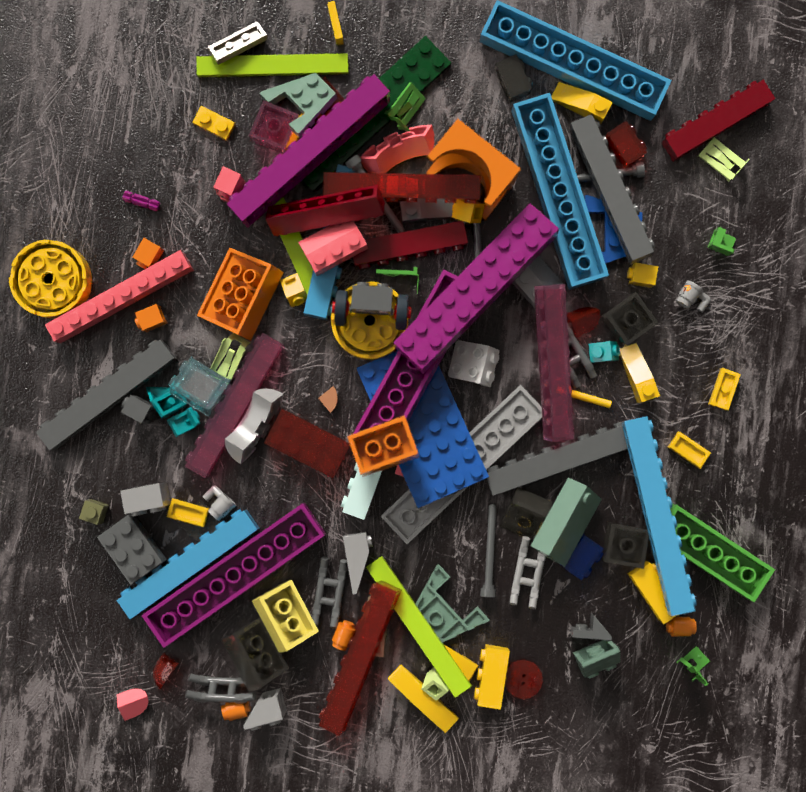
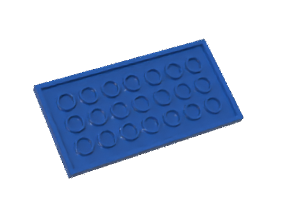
M398 350L356 368L370 401L390 368ZM438 366L408 421L420 457L399 464L418 509L489 478L442 371Z

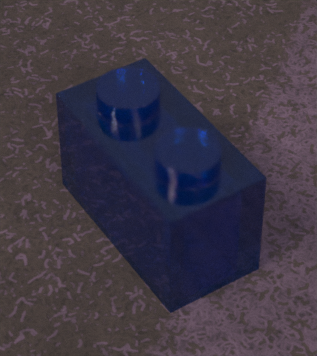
M582 535L566 566L562 567L582 581L583 578H587L590 575L593 563H597L601 559L604 548L587 536Z

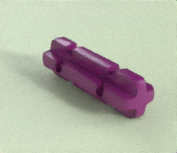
M124 191L122 200L125 202H132L134 205L144 208L149 207L153 211H158L160 207V202L157 200H151L148 197L133 194L129 191Z

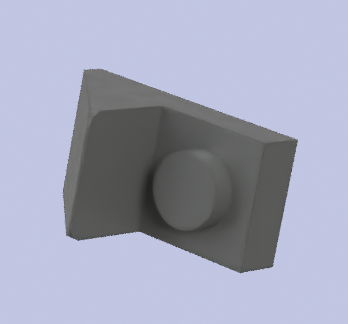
M592 613L590 615V628H587L588 625L576 624V627L570 626V635L574 638L612 641V636Z

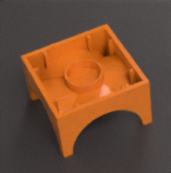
M457 119L427 156L433 164L426 172V175L432 179L439 172L449 168H462L476 175L483 184L486 194L482 219L486 221L514 186L521 168Z

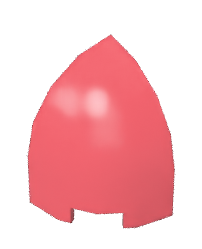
M131 689L116 695L118 710L125 721L140 715L148 706L147 694L142 689Z

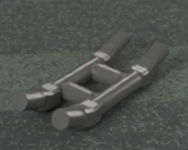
M560 317L556 322L567 337L565 340L557 344L555 338L546 327H543L540 332L549 347H551L573 387L578 388L581 384L573 368H571L573 365L581 361L591 379L595 378L597 374L591 361L574 336L573 331L565 320ZM572 345L577 355L567 360L561 350Z
M322 556L312 619L315 625L318 626L322 605L333 606L330 628L336 629L340 616L347 560H340L338 578L336 580L326 578L329 558ZM325 586L336 587L334 599L323 597Z
M191 673L189 675L188 681L209 686L208 694L187 690L185 698L202 703L234 702L235 704L247 703V701L256 699L255 692L246 694H235L236 686L245 687L258 683L257 675L238 678L199 676ZM217 685H228V693L216 694Z

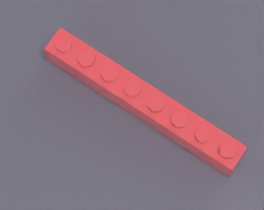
M179 250L50 321L45 326L53 341L62 343L193 271V268L185 253Z

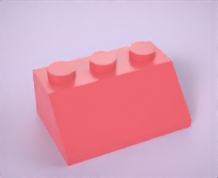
M354 221L327 226L298 242L316 276L368 249L367 243Z

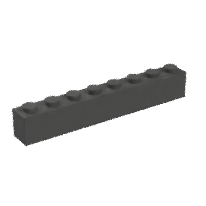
M591 114L571 122L570 132L629 264L632 265L652 257L655 245L652 239L647 237V227L638 217L639 210L637 205L633 204L630 199L632 195L629 188L624 186L623 174L615 166V156L609 152L607 148L609 146L608 141L600 133V123Z
M156 339L148 345V349L144 352L139 351L132 357L133 360L131 362L121 364L117 368L118 371L116 373L105 376L101 380L102 383L97 387L94 385L89 388L84 397L74 399L70 403L71 406L66 410L65 408L61 409L55 414L56 417L53 420H47L39 426L41 429L36 433L49 451L57 450L175 362L177 358L163 340L158 341Z
M624 421L615 423V428L607 430V427L598 429L596 434L589 436L588 433L578 436V440L571 443V440H566L559 443L560 447L554 449L552 446L541 449L542 453L535 455L534 452L523 456V460L517 461L515 458L506 461V466L499 468L498 465L487 468L489 478L486 481L491 495L494 496L628 449L622 428V422Z

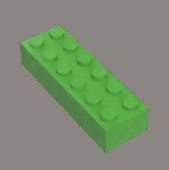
M672 504L670 511L671 515L676 518V535L680 536L682 547H679L681 555H684L685 559L746 599L755 602L775 569L678 505Z

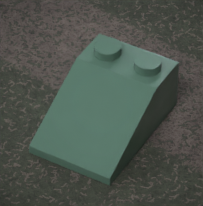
M601 640L573 652L580 671L585 678H593L599 675V671L604 669L607 671L617 667L616 664L621 662L620 650L611 640Z

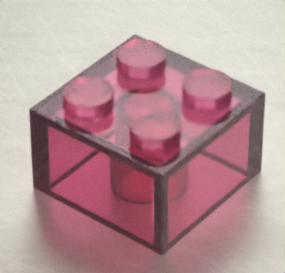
M263 100L249 137L254 143L284 154L287 151V146L293 134L289 123L300 116L297 113Z

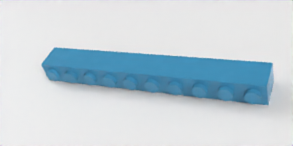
M647 416L622 422V428L667 613L670 616L693 612L695 611L696 599L694 594L690 592L689 586H692L689 574H686L684 568L687 566L685 556L681 555L679 548L682 547L680 536L676 535L675 528L677 527L675 516L671 515V498L666 495L665 489H668L666 478H662L661 470H663L661 459L657 458L658 444L656 439L652 437L651 432L654 431L652 421L648 420Z

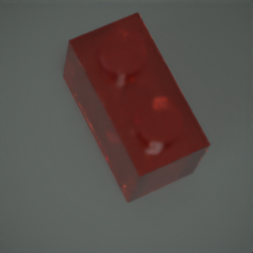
M627 121L608 132L605 136L608 145L624 168H628L647 154L645 143L638 139L635 128L628 124Z

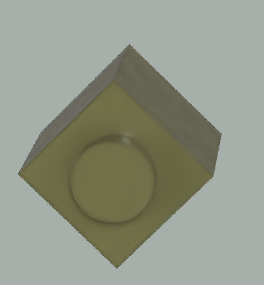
M93 499L85 500L79 519L96 525L102 524L109 505Z

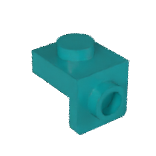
M607 341L589 344L591 363L618 361L620 347L617 345V342Z
M192 407L167 420L175 437L196 428L200 424V417L195 410L193 411Z

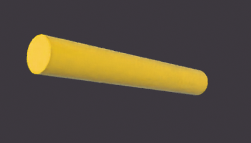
M557 385L554 393L610 408L612 403L610 400Z

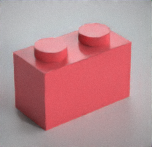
M223 166L213 188L216 190L217 195L220 196V199L228 203L229 198L234 193H239L243 190L246 182L241 174Z

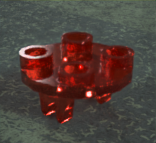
M517 660L510 663L505 679V686L508 692L520 699H527L536 695L543 683L539 667L528 660Z

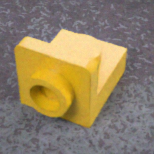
M298 273L280 280L291 307L299 306L306 302L307 294Z

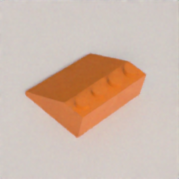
M229 248L197 316L251 341L284 272L272 264Z

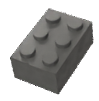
M131 514L97 537L130 585L167 560L137 516L131 517Z

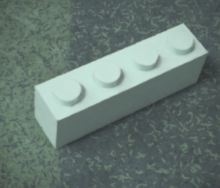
M356 463L354 471H357L356 476L350 479L347 489H350L348 497L344 496L340 507L344 508L343 513L364 520L382 471L363 477Z

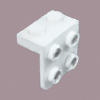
M458 340L455 343L448 376L491 387V383L495 378L494 371L499 361L500 350L487 345Z

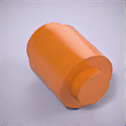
M674 617L666 623V630L672 637L691 636L696 634V621L690 617Z
M347 620L338 623L332 638L333 647L342 651H346L347 647H350L357 630L354 627V623Z
M250 701L242 704L226 702L224 705H221L224 720L233 721L248 717L249 712H251Z

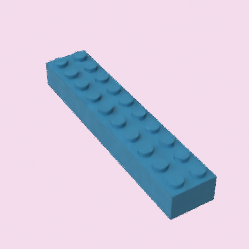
M498 0L480 36V43L573 86L596 93L613 102V104L649 121L656 115L672 81Z
M547 93L513 104L512 115L545 217L559 228L558 236L553 242L568 289L571 290L606 279L609 276L551 94Z

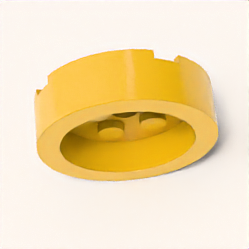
M52 240L33 242L23 248L12 262V270L9 277L12 295L22 308L32 314L56 319L85 303L90 295L92 273L89 264L77 250L65 243ZM51 273L53 275V281L52 283L46 284L44 281V277L46 276V274Z
M379 282L367 283H369V286H377ZM353 286L345 290L348 292V301L350 303V306L352 302ZM394 290L392 300L393 310L395 305L397 304V298L399 295ZM349 311L345 326L335 325V314H331L333 334L340 346L352 356L364 360H376L397 350L393 342L405 331L396 329L394 314L389 316L350 313ZM368 315L375 317V323L371 326L364 323V319Z

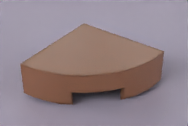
M334 386L319 397L330 413L335 409L338 401L337 391Z

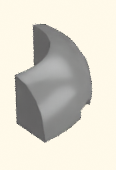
M267 388L253 392L252 400L243 419L235 430L225 438L226 449L235 461L242 464L256 450L254 446L258 443L260 437L265 438L272 426L269 422L274 414H278L283 393Z

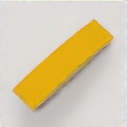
M402 664L388 677V680L445 733L459 719L440 699L434 700L421 689L423 683Z

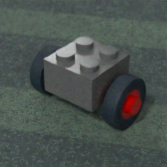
M357 282V285H353L351 306L348 301V292L337 291L336 300L332 303L335 325L345 326L349 311L350 313L389 316L394 314L396 329L406 330L407 319H411V307H408L409 297L408 295H398L397 304L393 310V288L389 287V284L378 283L377 286H369L367 282Z

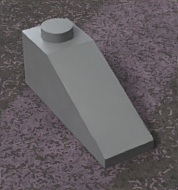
M367 531L343 536L353 594H357L370 551L369 547H373L371 535L367 536Z

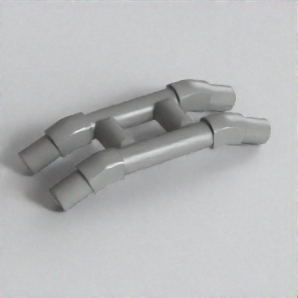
M523 536L509 604L517 605L520 585L531 587L528 608L536 609L546 557L538 552L537 560L526 558L530 538ZM524 566L535 568L533 579L522 577Z

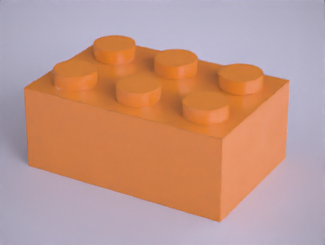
M405 416L347 436L360 474L363 477L420 457Z

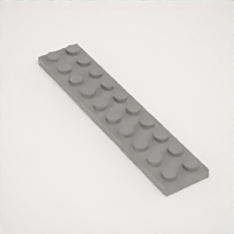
M521 385L469 432L486 470L547 413ZM466 488L419 509L409 489L381 517L408 544Z

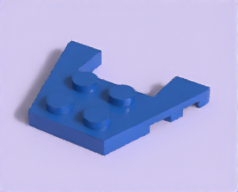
M585 195L584 199L589 213H604V252H602L605 264L626 257L601 199ZM639 212L638 217L642 222V212Z

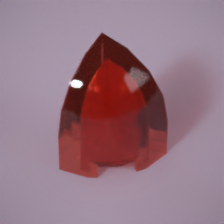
M584 307L565 314L567 323H572L573 334L576 338L595 328L600 319L599 309Z
M164 653L153 669V680L160 690L178 666L177 662Z

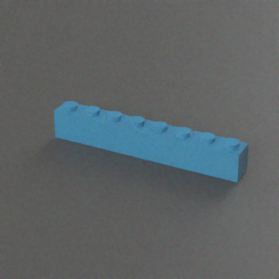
M338 164L331 194L358 189V187L362 186V180L356 171ZM340 264L319 276H316L313 270L303 312L305 316L327 320L328 316H331L332 297L336 298L338 287L335 286L336 280L340 279L342 274Z
M239 509L231 515L232 519L226 523L223 520L216 525V531L211 534L208 531L199 537L201 540L199 543L194 545L192 542L183 549L185 552L182 555L178 556V554H175L167 560L169 564L165 567L160 565L151 571L153 573L152 576L149 578L144 576L136 582L138 586L132 590L128 587L121 592L120 595L122 597L117 602L128 618L131 619L258 530L259 526L247 509L243 512Z

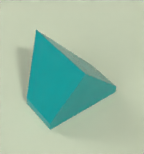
M181 386L177 388L146 387L150 402L161 418L170 417L191 402Z

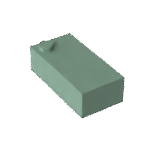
M568 478L533 540L531 547L545 557L565 567L602 499L588 486Z

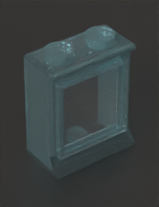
M191 356L188 361L185 360L180 366V373L171 378L168 384L170 386V394L209 417L214 404L221 400L223 391L229 389L231 379L221 376Z

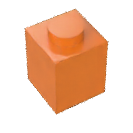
M143 238L132 258L137 260L136 265L147 269V267L158 262L164 250Z
M157 304L135 313L137 317L135 318V323L142 331L148 332L167 324L163 311Z

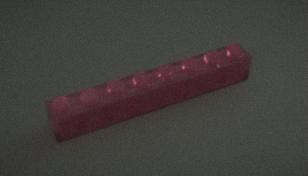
M565 284L534 286L543 439L552 442L574 439Z
M264 333L261 336L258 335L254 340L253 345L255 347L252 352H248L244 357V366L236 371L233 377L235 378L234 383L226 388L224 400L222 402L219 401L214 409L216 413L213 419H208L204 427L206 431L203 435L200 434L195 441L196 448L193 452L190 451L185 459L187 462L185 467L204 478L210 475L226 447L225 438L241 422L248 410L253 392L260 389L284 348L283 344Z

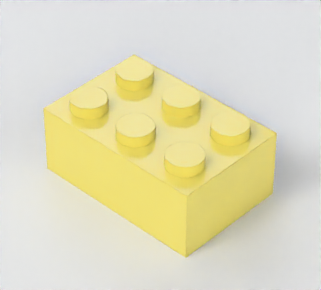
M292 580L283 582L252 600L279 653L290 650L319 632Z

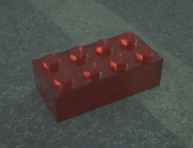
M281 409L264 442L268 446L331 478H335L351 446L349 442L285 409Z

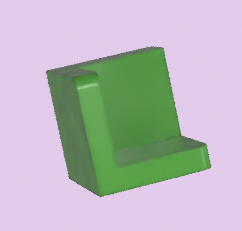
M718 227L714 230L707 248L730 256L734 253L732 248L736 238L725 234L726 229Z

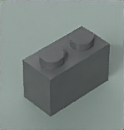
M130 395L125 398L121 405L123 408L121 413L142 424H150L157 412L151 402L140 396Z

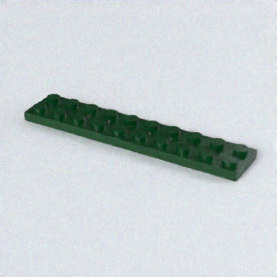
M426 35L379 78L390 91V103L302 180L312 192H315L336 172L338 164L344 165L347 160L391 121L388 117L389 115L384 113L391 108L409 82L413 83L421 93L451 66L448 58ZM412 91L410 92L409 96L407 97V99H406V101L404 102V104L402 105V107H403V106L406 104V102L408 101V99H409V97H410Z

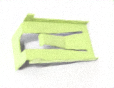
M713 138L698 155V157L723 175L728 182L731 179L733 180L739 171L734 174L729 170L734 164L726 156L737 164L740 170L749 161V159L746 162L716 138ZM707 154H709V155H711V156L717 158V159H718L720 162H722L724 165H722V164L719 163L718 161L714 160L713 158H711V157L708 156Z
M234 333L227 339H223L209 372L230 384L246 351L245 347L251 342ZM233 340H237L242 344L239 346L231 364L235 351L231 348L228 350ZM226 355V357H225L223 363L221 364V366L219 367V369L216 371V369L218 368L219 364L221 363V361L223 360L224 356Z

